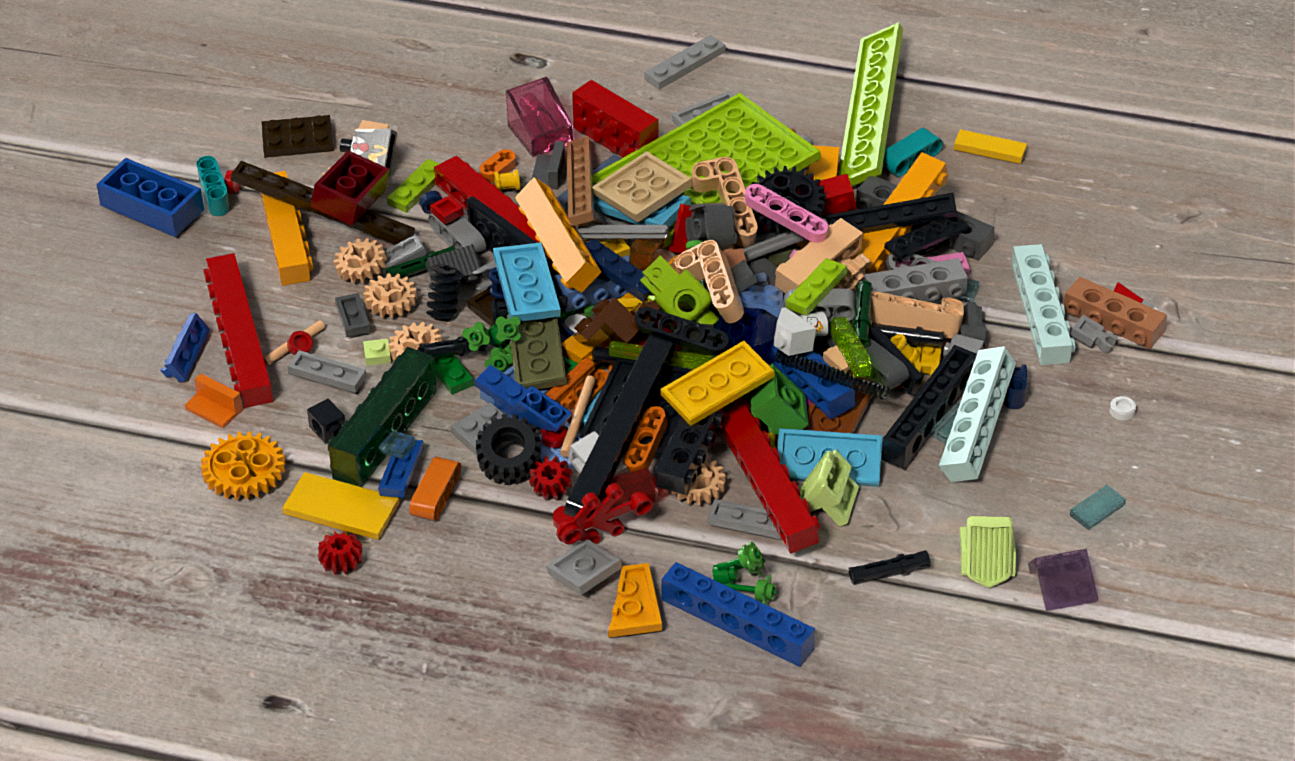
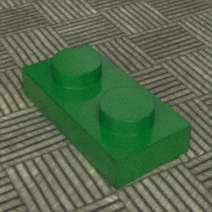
M455 355L429 359L428 365L451 395L474 386L473 378Z

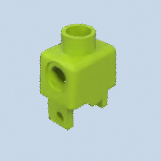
M660 255L642 272L644 277L640 282L654 295H649L647 299L649 301L654 300L660 306L659 311L709 327H713L720 320L709 309L712 304L710 293L688 269L679 275ZM687 303L691 306L692 311L683 312L679 309L678 304ZM668 323L674 330L677 329L674 323ZM690 331L697 339L701 336L698 331Z

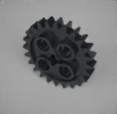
M784 166L783 171H779L777 167H774V173L771 174L766 170L765 178L758 175L757 182L751 183V185L759 184L820 218L822 217V211H825L826 194H824V186H820V179L814 180L813 173L806 176V169L797 172L796 166H794L791 171H788L787 167ZM774 204L770 206L773 210L782 209L779 205ZM752 209L756 221L759 220L760 227L767 224V231L776 228L777 234L782 229H785L787 235L790 233V229ZM799 216L790 217L792 221H802V218Z

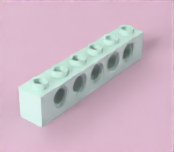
M1042 244L1013 246L1011 265L1040 365L1070 363L1071 353L1075 352L1074 338L1069 336L1070 325L1069 321L1064 319V305L1059 303L1060 293L1059 288L1054 286V272L1049 270V255L1044 253Z
M1005 346L978 350L962 400L960 401L959 409L953 421L949 438L940 459L939 467L950 482L978 479L1016 362Z

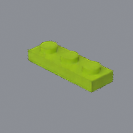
M430 159L425 160L387 197V205L407 213L420 200L422 195L429 192L436 185L434 166L440 163Z
M825 258L785 300L786 308L808 316L847 274V266Z

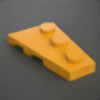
M649 563L622 566L616 601L613 606L612 619L608 629V638L662 631V621Z

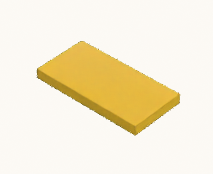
M742 341L661 388L660 391L662 397L692 426L774 378L775 372L745 341Z
M304 472L282 507L283 514L379 540L400 501L399 497L380 496L378 491Z

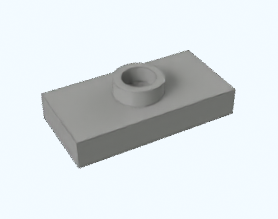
M414 235L384 250L387 257L385 261L386 267L380 269L385 276L387 275V267L426 255L427 252L418 236Z

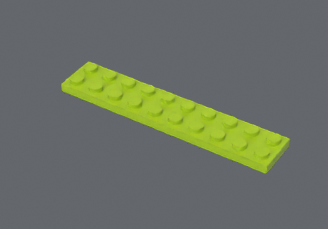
M900 23L891 25L860 40L838 176L848 174L852 187L865 181L869 176L876 177L882 173L903 35V27Z

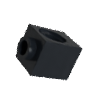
M329 398L307 409L309 427L325 444L347 433L345 415Z

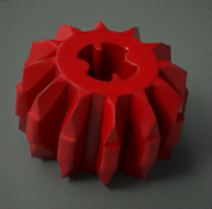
M547 456L544 457L543 463L535 461L536 469H530L529 472L532 477L529 479L531 487H534V493L537 496L542 494L545 500L550 495H553V498L557 500L558 493L560 492L567 495L566 487H572L573 484L570 479L573 477V472L568 468V463L565 460L560 462L557 456L552 461Z
M334 530L333 536L325 535L323 541L319 542L318 561L320 565H323L325 571L332 570L334 575L339 571H343L346 574L348 569L356 570L357 564L362 563L363 548L355 534L348 535L346 530L342 534H337Z

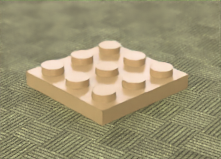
M646 151L594 185L592 190L595 196L636 222H639L692 187L693 183L690 177Z

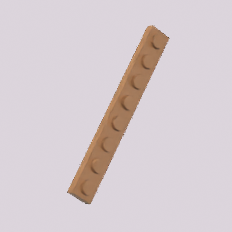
M589 136L567 142L568 219L571 226H584L594 220L592 151Z

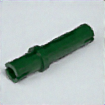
M452 245L436 252L433 250L429 251L427 255L387 267L386 274L390 273L391 277L400 274V279L425 271L427 270L425 263L429 257L456 250V248Z
M869 281L857 283L855 317L852 320V328L854 329L852 343L857 348H865L869 344V330L872 327L870 310L873 285Z

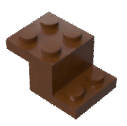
M615 297L608 300L605 298L603 301L600 300L591 309L594 313L591 317L583 318L574 327L577 332L573 337L579 343L585 342L600 328L618 346L627 344L639 331L636 328L634 318L637 310L643 307L659 310L660 306L654 300L649 302L643 301L642 303L639 302L629 311ZM647 316L646 319H642V323L645 324L650 317Z

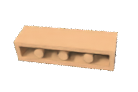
M842 218L834 224L828 225V233L824 241H810L802 250L796 251L793 257L786 263L778 266L775 272V286L779 290H783L784 293L797 289L825 258L842 264L846 259L853 257L861 250L863 232Z

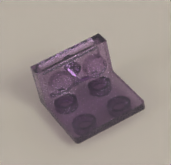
M1087 549L1036 557L1028 563L1030 574L1036 572L1038 574L1044 606L1047 611L1098 601Z

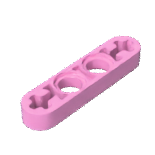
M752 184L746 188L744 201L752 209L809 241L822 242L826 239L828 224L820 217L762 185ZM775 204L781 206L782 209L773 210L770 206ZM799 216L802 218V221L795 222L790 217Z

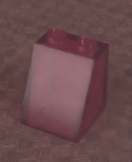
M547 76L506 90L508 127L532 157L552 151L555 141L564 142L566 146L568 141L573 140V125Z

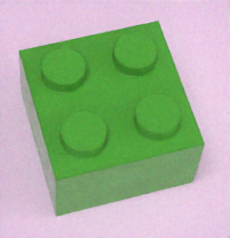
M771 364L770 367L774 370L775 377L749 392L751 413L754 417L762 420L774 435H779V428L802 430L809 425L805 393L775 365Z

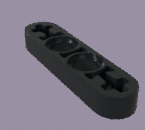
M650 307L640 308L635 313L636 328L643 333L668 339L676 344L713 356H718L729 349L728 336L721 330ZM647 316L650 317L651 321H647L646 324L642 323V319H646ZM667 323H674L677 329L669 333L663 330V326ZM695 330L701 336L697 340H690L686 337L688 332ZM705 335H708V339H706V343L704 344ZM720 339L722 341V344H718L717 347H714L713 342H717V340Z

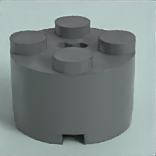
M721 202L693 204L689 208V211H692L691 217H686L685 223L688 242L693 240H701L703 242L714 240L722 251L736 244L737 233L734 230L733 221L735 211L732 206H727Z

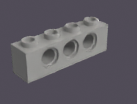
M959 258L864 274V281H869L873 285L872 292H882L926 302L938 301L947 297L966 296L968 277Z

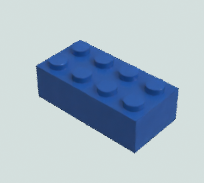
M128 158L123 159L96 184L100 206L174 237L179 235L204 211L201 188Z

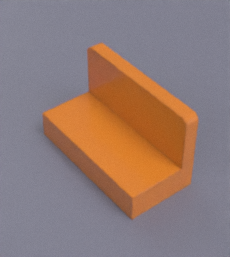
M202 373L194 379L197 394L185 404V409L221 428H225L243 411L239 392Z

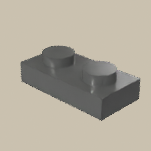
M359 293L336 297L335 303L346 337L369 333L370 324Z

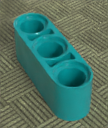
M920 128L885 150L882 167L896 177L903 176L908 172L921 152L932 157L936 156L942 149L943 140L928 129Z
M212 156L200 157L196 161L197 174L208 210L213 216L226 215L230 210L227 188L218 162Z

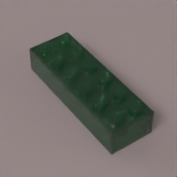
M407 347L401 355L396 357L392 367L384 372L379 383L371 388L363 403H360L350 419L343 423L338 434L330 439L328 451L333 480L359 487L364 486L396 445L398 438L404 435L436 394L434 356Z

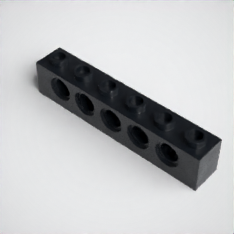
M957 345L952 347L883 437L881 460L905 469L966 388L977 353Z
M735 400L692 426L681 417L654 470L656 487L686 494L689 486L694 485L697 478V470L699 466L704 465L707 450L709 447H713L716 440V432L718 428L723 427L726 412L728 409H732Z

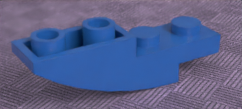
M491 364L475 380L474 386L493 398L494 406L511 416L513 414L518 415L519 420L523 417L528 419V424H533L537 428L557 432L572 416L571 411L532 385L529 389L525 388Z

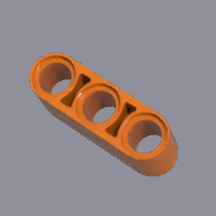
M437 456L432 459L411 499L409 506L410 515L432 521L438 520L461 474L460 462Z

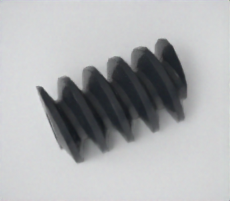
M432 265V271L437 273L430 275V279L435 282L429 284V288L434 291L428 293V297L432 300L427 302V306L432 310H428L426 313L436 319L453 318L457 314L458 289L461 285L459 280L462 277V273L457 268L449 265Z

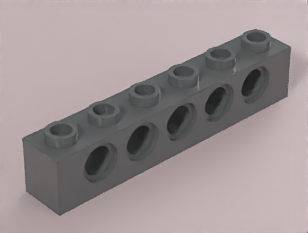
M869 176L856 191V208L863 209L884 205L897 185L877 176ZM957 211L958 217L969 225L968 230L938 244L959 253L964 252V255L979 261L993 245L995 227ZM931 222L914 224L911 228V231L918 229L924 225H927Z

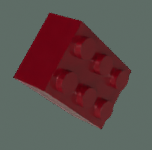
M347 150L314 184L310 207L353 226L385 192L390 169Z

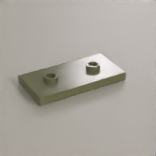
M558 317L521 321L518 326L519 333L521 334L518 341L510 339L515 381L527 389L531 385L536 389L566 385L567 379Z

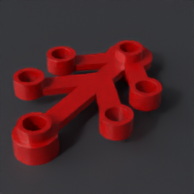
M613 483L606 488L605 493L607 497L601 504L595 493L586 494L582 498L584 506L572 520H566L560 524L556 536L561 542L568 545L578 540L584 541L586 539L598 544L601 540V535L597 529L609 532L612 536L620 535L625 529L620 519L608 520L632 510L637 516L645 515L652 509L653 502L646 493L638 491L631 495L628 502L611 508L624 494L620 485ZM596 509L589 518H586L592 510Z

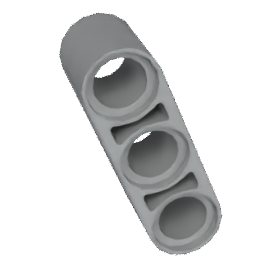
M433 214L429 215L428 219L432 229L449 247L454 245L456 249H460L473 244L476 254L486 249V243L481 233L463 216L444 225Z
M796 289L789 290V291H787V292L785 293V295H784V308L786 307V302H785V300H786ZM832 289L809 314L822 311L825 313L828 322L850 321L855 317L856 295L850 289ZM790 310V311H792L793 313H795V314L798 315V316L803 315V314H800V313L795 312V311H793V310Z

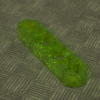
M846 317L832 318V338L854 377H869L871 374L870 357Z

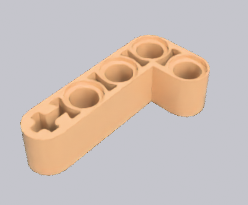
M720 157L696 163L692 168L691 174L692 188L700 193L717 190L721 202L734 208L735 216L733 221L734 230L737 233L736 245L741 248L754 245L758 228L752 208L746 205L744 201L745 187L735 160L730 157Z
M707 240L682 252L675 260V265L680 273L688 269L698 281L706 280L712 302L725 322L734 323L740 320L744 314V308L728 260L716 241Z
M872 292L870 319L873 323L914 329L918 326L922 327L923 330L943 331L945 333L944 337L951 339L954 334H959L964 314V304L960 300L947 297L942 299L940 305L882 292Z

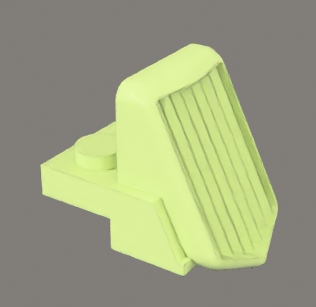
M833 450V452L827 451L806 478L800 489L799 497L806 499L810 512L822 508L840 527L848 523L859 486L849 476L852 466L837 450Z
M968 517L966 527H960L959 530L961 575H967L969 579L987 588L1008 580L1010 576H1015L1016 549L1012 519L1010 517Z

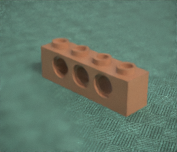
M1080 276L1065 293V312L1078 318L1085 315L1104 326L1105 330L1148 349H1151L1164 333L1167 314Z

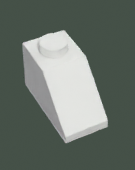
M786 307L782 308L776 325L774 346L788 356L813 351L816 328Z

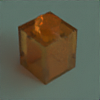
M636 239L630 247L629 263L644 271L660 255L663 256L665 239Z

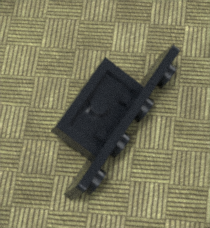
M959 217L936 220L885 242L884 248L902 263L901 259L912 254L921 256L937 249L939 242L968 230L969 225Z

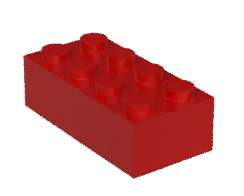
M592 79L572 92L573 128L589 136V138L622 158L659 138V119Z

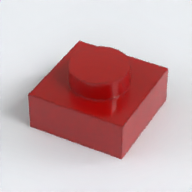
M450 195L430 205V212L444 225L464 215L463 207Z

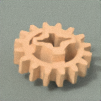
M358 238L355 243L347 242L348 247H340L341 253H335L336 260H333L338 276H342L344 281L350 278L351 283H354L357 279H360L361 282H364L367 277L373 279L372 274L374 273L380 274V268L386 267L385 261L387 257L383 245H378L377 240L370 243L369 238H366L364 242H361Z
M863 253L853 260L850 258L846 259L842 264L847 266V274L833 289H850L854 291L857 288V283L864 280L865 269L871 261Z
M387 273L386 278L379 275L378 281L370 280V286H365V292L363 293L366 309H371L373 315L380 312V317L382 318L385 314H389L390 318H393L395 313L402 316L403 310L410 312L411 306L416 305L417 293L414 282H409L408 277L400 279V274L391 277L390 273Z
M413 322L409 327L403 325L402 331L395 330V336L389 338L390 343L388 347L392 359L397 360L399 365L405 362L407 367L412 363H415L417 367L420 366L421 362L429 363V359L422 360L419 358L417 348L420 347L419 344L443 341L439 329H434L433 324L426 327L425 322H422L419 326H416L415 322Z
M706 457L704 465L699 466L697 470V478L694 485L689 486L686 494L673 491L671 493L677 494L679 501L686 498L687 504H690L692 500L696 501L697 505H701V500H705L709 504L711 503V497L718 499L719 492H724L725 474L723 473V467H717L716 460L709 463L708 457Z

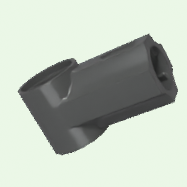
M967 302L964 305L959 335L982 340L983 347H985L986 327L983 325L982 307L978 306L976 302Z

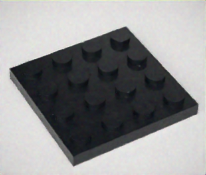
M617 356L579 438H584L594 431L600 435L637 359ZM668 365L650 401L648 408L654 406L661 407L668 418V425L654 457L661 458L682 417L662 397L660 389L694 369ZM644 437L640 444L650 443L653 437Z

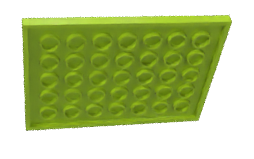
M738 93L593 174V184L596 185L647 151L690 178L692 168L696 163L720 157H730L737 164L746 190L752 182H757L758 175L765 178L766 170L772 174L774 173V167H777L779 171H783V167L786 166L788 171H791L796 166L798 172L821 159L820 150L746 96ZM690 187L682 193V195L690 197L692 205L721 203L717 190L700 193ZM676 221L669 227L670 234L667 239H656L665 248L671 244Z

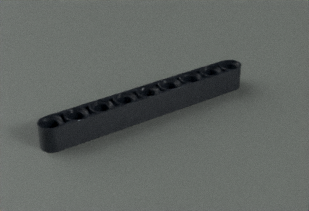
M652 334L647 338L567 499L564 514L575 517L584 506L582 498L591 492L596 494L601 503L606 488L610 485L641 418L647 410L672 359L675 350L674 341ZM596 509L592 510L586 518H589Z

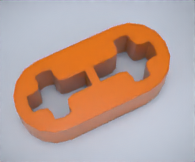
M509 149L500 150L480 165L479 171L488 182L495 183L494 172L499 174L511 172L516 167V155Z

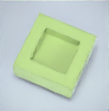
M388 338L363 341L366 366L391 363Z

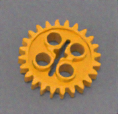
M238 431L237 437H233L229 433L228 440L218 438L219 445L211 443V450H205V457L201 458L202 465L200 468L204 483L208 484L209 490L215 489L216 495L224 492L225 499L231 494L234 495L235 500H238L240 495H244V498L248 500L249 494L252 493L255 497H259L258 491L262 490L268 493V486L276 487V480H282L281 473H285L284 465L286 464L282 447H278L277 441L271 442L270 436L262 439L260 432L255 437L252 436L251 431L246 436H242V433Z

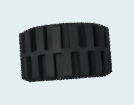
M502 414L501 419H497L495 416L491 418V424L486 422L483 425V431L479 430L477 434L478 440H476L477 461L479 462V468L482 472L485 471V476L488 479L494 477L495 483L500 484L501 481H504L505 485H510V481H515L517 485L521 483L522 478L526 481L531 478L529 472L530 469H536L535 461L541 462L540 436L533 424L528 425V419L523 417L519 420L518 415L515 414L512 415V418H507V414ZM507 441L516 442L524 448L519 455L513 458H503L494 452L499 444Z

